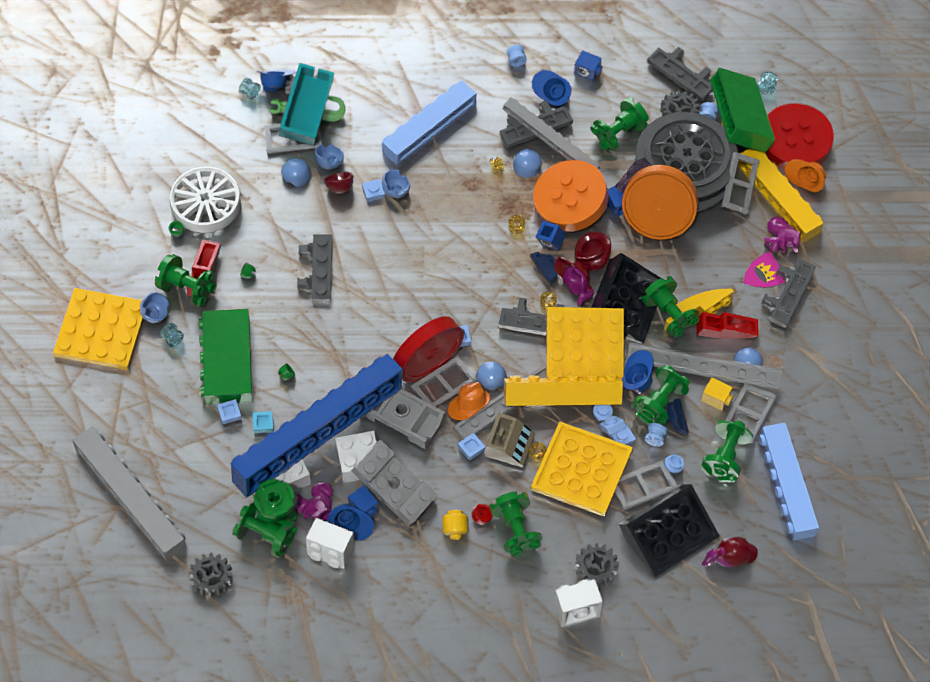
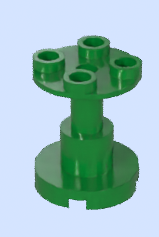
M627 97L621 101V113L615 117V122L610 126L604 121L596 119L590 127L591 132L598 138L599 144L604 151L608 149L616 151L619 144L616 134L620 131L627 132L633 128L638 132H642L649 125L647 124L649 117L646 110L639 102L635 104L633 102L634 98Z
M175 254L167 255L157 269L160 271L159 277L155 276V286L163 291L170 290L174 285L179 288L186 286L193 289L191 296L193 305L203 307L209 294L213 293L216 288L214 273L211 270H206L196 279L190 276L188 270L182 268L183 262L180 256Z
M667 276L665 281L663 278H660L652 283L645 290L647 294L646 296L642 295L641 300L647 307L658 305L662 312L669 313L673 321L667 327L666 333L669 336L673 335L675 338H678L684 333L685 329L699 322V311L697 309H690L682 313L676 305L678 300L673 295L677 283L672 276Z
M670 365L659 367L655 372L658 381L662 384L660 389L653 391L649 397L637 396L631 404L632 409L635 408L637 410L635 413L637 417L648 425L658 423L664 426L667 423L669 416L665 407L669 403L667 398L671 392L678 395H686L689 392V379L685 376H680Z
M718 420L715 431L720 437L725 439L724 444L718 447L716 454H709L703 458L701 469L710 477L712 474L718 476L717 480L735 482L740 475L741 468L734 462L736 457L734 448L736 444H749L752 442L754 435L745 428V424L742 421Z
M270 479L261 483L254 494V504L258 511L257 519L267 524L272 521L281 526L288 518L296 521L297 513L294 508L295 496L292 487L286 482H280L278 479Z
M517 491L496 498V503H491L489 506L492 516L504 518L506 526L511 527L514 537L505 543L504 550L514 557L522 554V551L539 548L541 546L542 534L539 532H526L523 526L525 521L523 510L530 504L527 493L522 492L521 495H518Z
M254 502L249 506L244 505L240 511L239 516H241L239 524L235 525L232 534L239 540L245 536L249 529L262 534L263 540L273 544L272 555L281 559L286 554L283 550L285 547L290 548L295 538L297 528L294 526L298 523L288 518L282 526L272 521L267 524L255 518L257 510Z

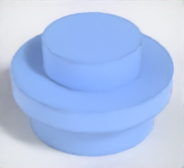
M595 405L593 409V415L599 421H604L607 417L612 416L613 413L610 405Z
M676 454L668 456L664 461L665 468L671 473H680L684 467L683 459Z

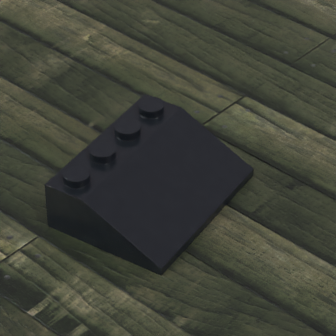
M620 253L609 260L591 308L624 309V338L643 344L657 305L647 307L641 300L642 295L646 296L645 290L661 277L623 253Z
M682 484L618 524L628 543L654 577L720 536L692 484Z

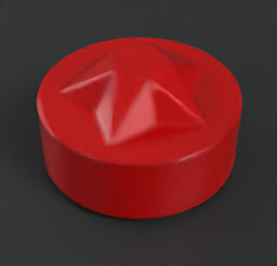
M478 504L472 510V518L477 524L485 525L492 519L490 507L485 504Z

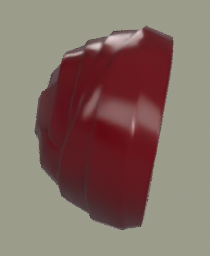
M339 172L326 177L324 183L333 193L344 194L351 190L354 176L351 172Z

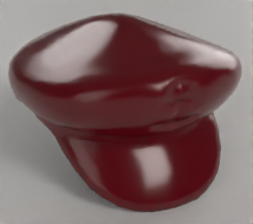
M590 232L583 235L575 246V261H581L589 271L601 269L610 257L612 245L609 237L602 232Z

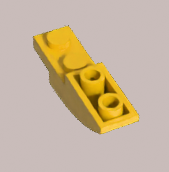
M732 289L710 290L693 295L676 305L682 313L690 309H697L699 315L702 312L716 314L720 308H725L731 304L734 291ZM672 317L666 319L664 326L665 331L669 324L673 321Z

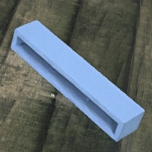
M462 80L457 84H453L447 92L440 94L433 103L426 105L417 115H413L406 124L400 125L393 134L386 136L382 141V152L396 165L400 164L474 106L477 93Z
M786 423L765 426L762 428L761 435H759V443L761 446H764L765 462L769 463L771 468L769 470L770 478L776 484L775 494L781 500L780 509L782 516H786L787 532L791 534L793 540L814 537L817 535L819 526Z

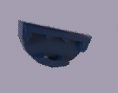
M531 253L530 258L549 285L552 284L558 276L554 269L555 259L549 254Z
M676 398L667 405L668 421L678 433L684 436L689 433L681 399Z

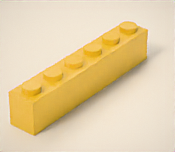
M752 148L740 153L760 160L754 186L780 217L788 222V225L801 232L800 240L804 243L820 234L823 227L822 218L816 215L811 209L810 204L802 199L798 190L790 185L787 177L778 171L777 166L767 158L766 153ZM738 160L737 166L749 179L752 164Z
M513 375L509 376V378H504V403L506 406L622 405L623 381L617 375H606V378H598L597 375H587L586 378H579L577 375H568L567 378H560L557 375L540 378V376L531 375L528 378H521V376Z

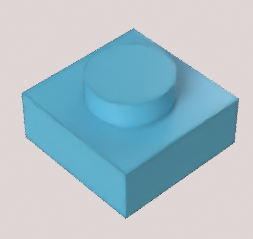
M272 411L253 412L254 433L274 432Z

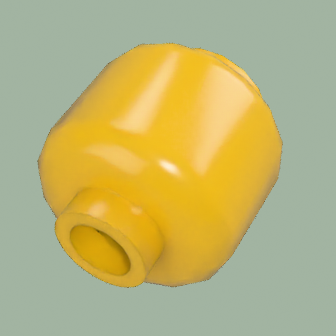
M462 510L447 511V514L442 517L443 534L450 536V540L462 539V536L468 533V516Z

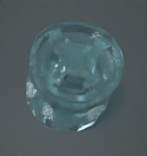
M770 71L762 73L758 84L760 92L772 94L776 90L777 75Z
M246 77L239 86V93L242 95L246 94L249 99L253 100L259 94L261 85L257 82H252V79Z
M174 323L167 324L160 331V337L166 339L169 347L178 345L184 338L183 332L178 331Z

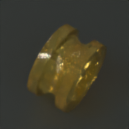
M496 156V159L490 158V165L494 174H497L498 171L503 172L504 164L501 157Z
M520 215L510 217L508 222L509 230L514 234L523 232L525 229V219ZM514 222H516V224L517 222H519L520 226H513Z
M553 292L541 294V307L545 310L547 307H556V295ZM547 298L551 299L549 304L546 303Z
M541 442L531 444L529 448L531 460L535 462L542 461L547 451L546 446ZM537 449H540L541 453L536 455L535 451H537Z

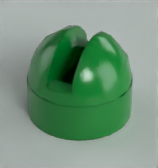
M173 221L169 225V232L171 235L179 237L184 233V226L180 221Z
M246 262L242 267L240 276L246 279L254 277L251 272H256L255 267Z
M285 363L280 367L278 375H282L280 377L282 380H289L295 376V372L289 364Z

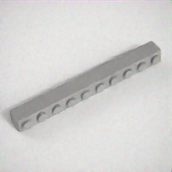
M510 97L504 103L503 110L567 160L585 161L599 169L600 165L597 161L592 160L588 154L583 153L579 147L574 146L570 140H566L562 134L557 133L553 127L548 126L544 120L536 117L533 112L527 110L516 99Z

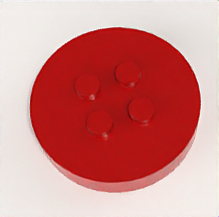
M789 103L776 107L767 114L775 141L765 153L767 158L777 167L785 170L786 164L795 159L808 163L816 162L820 165L825 162L831 152L834 131L830 121L821 111L809 105Z
M443 316L431 320L418 328L402 343L393 360L403 369V381L412 383L421 380L447 363L456 353L463 341L464 332L453 318Z

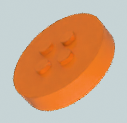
M567 160L551 166L539 177L533 191L534 205L542 221L559 225L564 232L578 231L592 225L604 213L609 199L608 188L602 173L594 165L581 160Z
M652 165L639 170L630 178L623 194L622 209L626 220L638 233L652 239H670L684 233L693 223L698 209V193L692 180L682 171L667 165Z

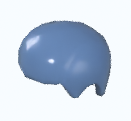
M320 144L315 149V158L320 167L335 169L343 163L344 153L333 144H330L328 147Z
M530 149L521 150L514 158V172L521 177H534L541 168V156L536 151Z
M299 158L289 159L281 170L285 182L292 183L295 187L305 185L311 177L307 163Z
M389 170L384 173L382 188L388 196L402 198L409 192L410 183L408 177L402 176L399 170Z
M151 292L141 301L140 314L144 320L150 323H160L168 315L169 302L164 295L158 292Z
M750 347L739 350L733 359L734 361L763 366L761 354L756 349Z
M491 361L482 364L476 374L477 382L481 384L482 388L491 391L498 387H504V378H507L505 369L499 363Z

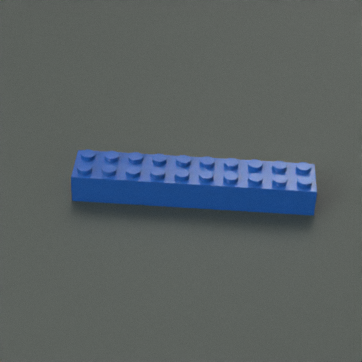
M388 353L383 357L375 359L373 364L367 368H362L353 378L346 379L340 387L329 391L323 399L316 400L310 408L300 411L290 422L283 423L280 429L274 433L267 434L264 440L258 444L250 446L247 452L237 455L231 462L233 484L246 498L254 494L261 483L266 480L275 479L401 390L403 369Z

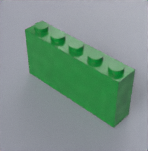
M719 67L710 79L728 142L766 152L773 145L775 138L756 78Z
M249 310L202 311V319H199V329L203 330V335H199L200 347H203V352H200V364H203L204 369H200V379L204 381V386H200L201 398H205L206 405L221 404L235 399L237 403L253 402Z

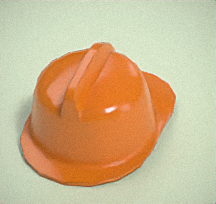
M795 159L789 161L785 166V175L794 185L811 192H819L823 189L827 174L819 163H808Z
M479 382L467 383L460 388L458 396L449 403L448 414L455 420L469 419L489 404L490 394L482 388Z

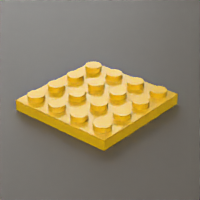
M74 288L55 344L54 357L128 370L144 321L140 314V303L142 300Z
M546 308V378L549 375H557L560 378H567L568 375H577L579 378H586L587 375H597L598 378H606V375H617L622 380L624 372V309Z
M559 421L531 484V490L605 517L632 454L633 447Z

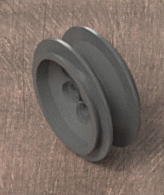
M692 112L667 114L651 122L640 135L636 147L634 174L652 165L674 167L685 173L694 183L698 193L697 212L706 210L724 198L726 184L731 179L729 170L733 152H737L736 144L728 142L724 127L712 118Z

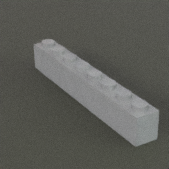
M90 427L72 439L78 453L166 561L186 548L184 541L186 537L180 529L176 530L174 528V522L169 515L165 516L161 512L163 509L156 500L152 501L148 489L145 486L141 487L139 485L138 477L133 472L130 474L125 461L122 458H117L115 449L111 444L107 445L104 442L105 438L100 431L96 432L93 427Z

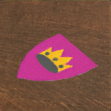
M769 251L750 264L745 273L743 283L754 287H774L784 283L785 280L779 275L776 276L780 265Z

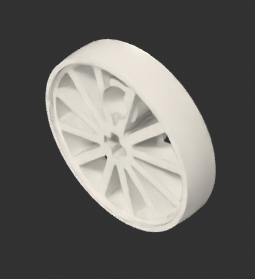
M198 167L185 172L175 181L170 193V207L176 221H180L184 228L199 233L215 232L225 228L236 218L241 207V195L236 181L227 172L214 167ZM201 177H209L206 189H204ZM197 178L200 190L190 181ZM215 178L221 179V181L213 187ZM227 185L232 187L231 189L221 191ZM182 186H185V187H187L191 192L183 191V190H180V189L182 188ZM231 196L236 197L235 201L223 199ZM177 197L185 198V199H186V200H182V201L175 202V199H176ZM189 207L182 214H180L178 211L179 209ZM212 211L214 212V216H215L218 220L214 221L213 216H212V213H211ZM197 212L195 221H191L188 219L192 214ZM204 213L208 215V223H200Z

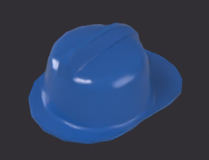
M291 69L257 71L260 73L263 89L272 92L283 88L287 75L296 73L295 70Z
M541 70L534 75L532 89L538 97L547 100L549 104L554 106L562 105L569 100L571 85L566 79L550 70Z
M639 350L628 358L622 377L625 389L642 394L644 390L651 386L654 358L649 351Z
M347 503L334 507L327 518L328 523L353 532V539L356 541L368 538L374 529V522L371 516Z

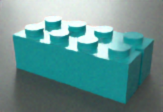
M299 62L280 125L279 136L314 146L335 73L319 68L317 78H314L315 67Z

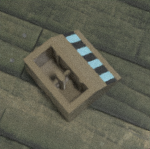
M498 413L486 444L485 456L523 468L535 432L517 418Z

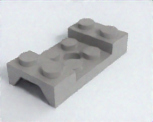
M401 389L365 414L364 417L374 422L378 420L408 436L409 441L425 449L444 422L445 412ZM402 407L407 412L405 414H398L396 410Z
M380 440L374 444L369 453L351 471L409 526L414 523L437 497V494L424 481L420 482L393 456L395 453ZM390 478L397 481L398 486L396 489L389 486Z

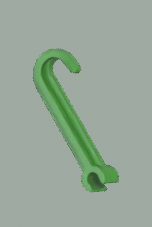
M330 95L328 99L338 103L340 108L338 110L325 109L322 120L338 121L344 116L346 106L341 98ZM278 98L272 99L271 104H277L278 108L271 107L269 111L271 113H284L287 102L281 101Z

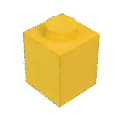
M711 377L703 392L701 401L722 411L725 405L729 406L733 399V395H731L733 387Z

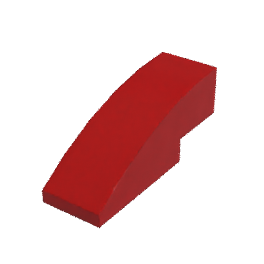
M202 240L193 262L190 276L198 279L206 270H211L214 273L221 243ZM187 287V296H192L193 289Z
M702 312L698 316L700 319L697 323L698 336L722 339H746L759 336L758 319L726 312H723L721 315Z

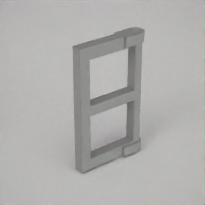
M281 124L264 125L267 154L316 149L322 144L319 127L314 146L309 144L296 145V141L291 140L292 145L272 147L270 131L279 130Z
M733 152L729 170L731 179L726 184L722 207L748 215L760 160ZM738 160L752 164L749 183L734 179ZM733 184L747 188L743 207L729 203Z
M457 356L411 385V389L420 399L437 407L458 394L463 385L476 383L478 378ZM457 365L469 380L453 389L441 374ZM436 378L448 393L431 402L420 387Z
M744 384L725 421L731 422L736 411L758 420L752 431L754 436L750 444H753L777 396L751 384ZM747 391L769 400L762 414L740 406Z
M662 460L621 477L619 484L636 478L646 496L627 503L619 486L615 491V495L623 511H626L629 508L668 494L678 488L670 472L665 468L664 461ZM660 469L669 487L651 493L642 475Z

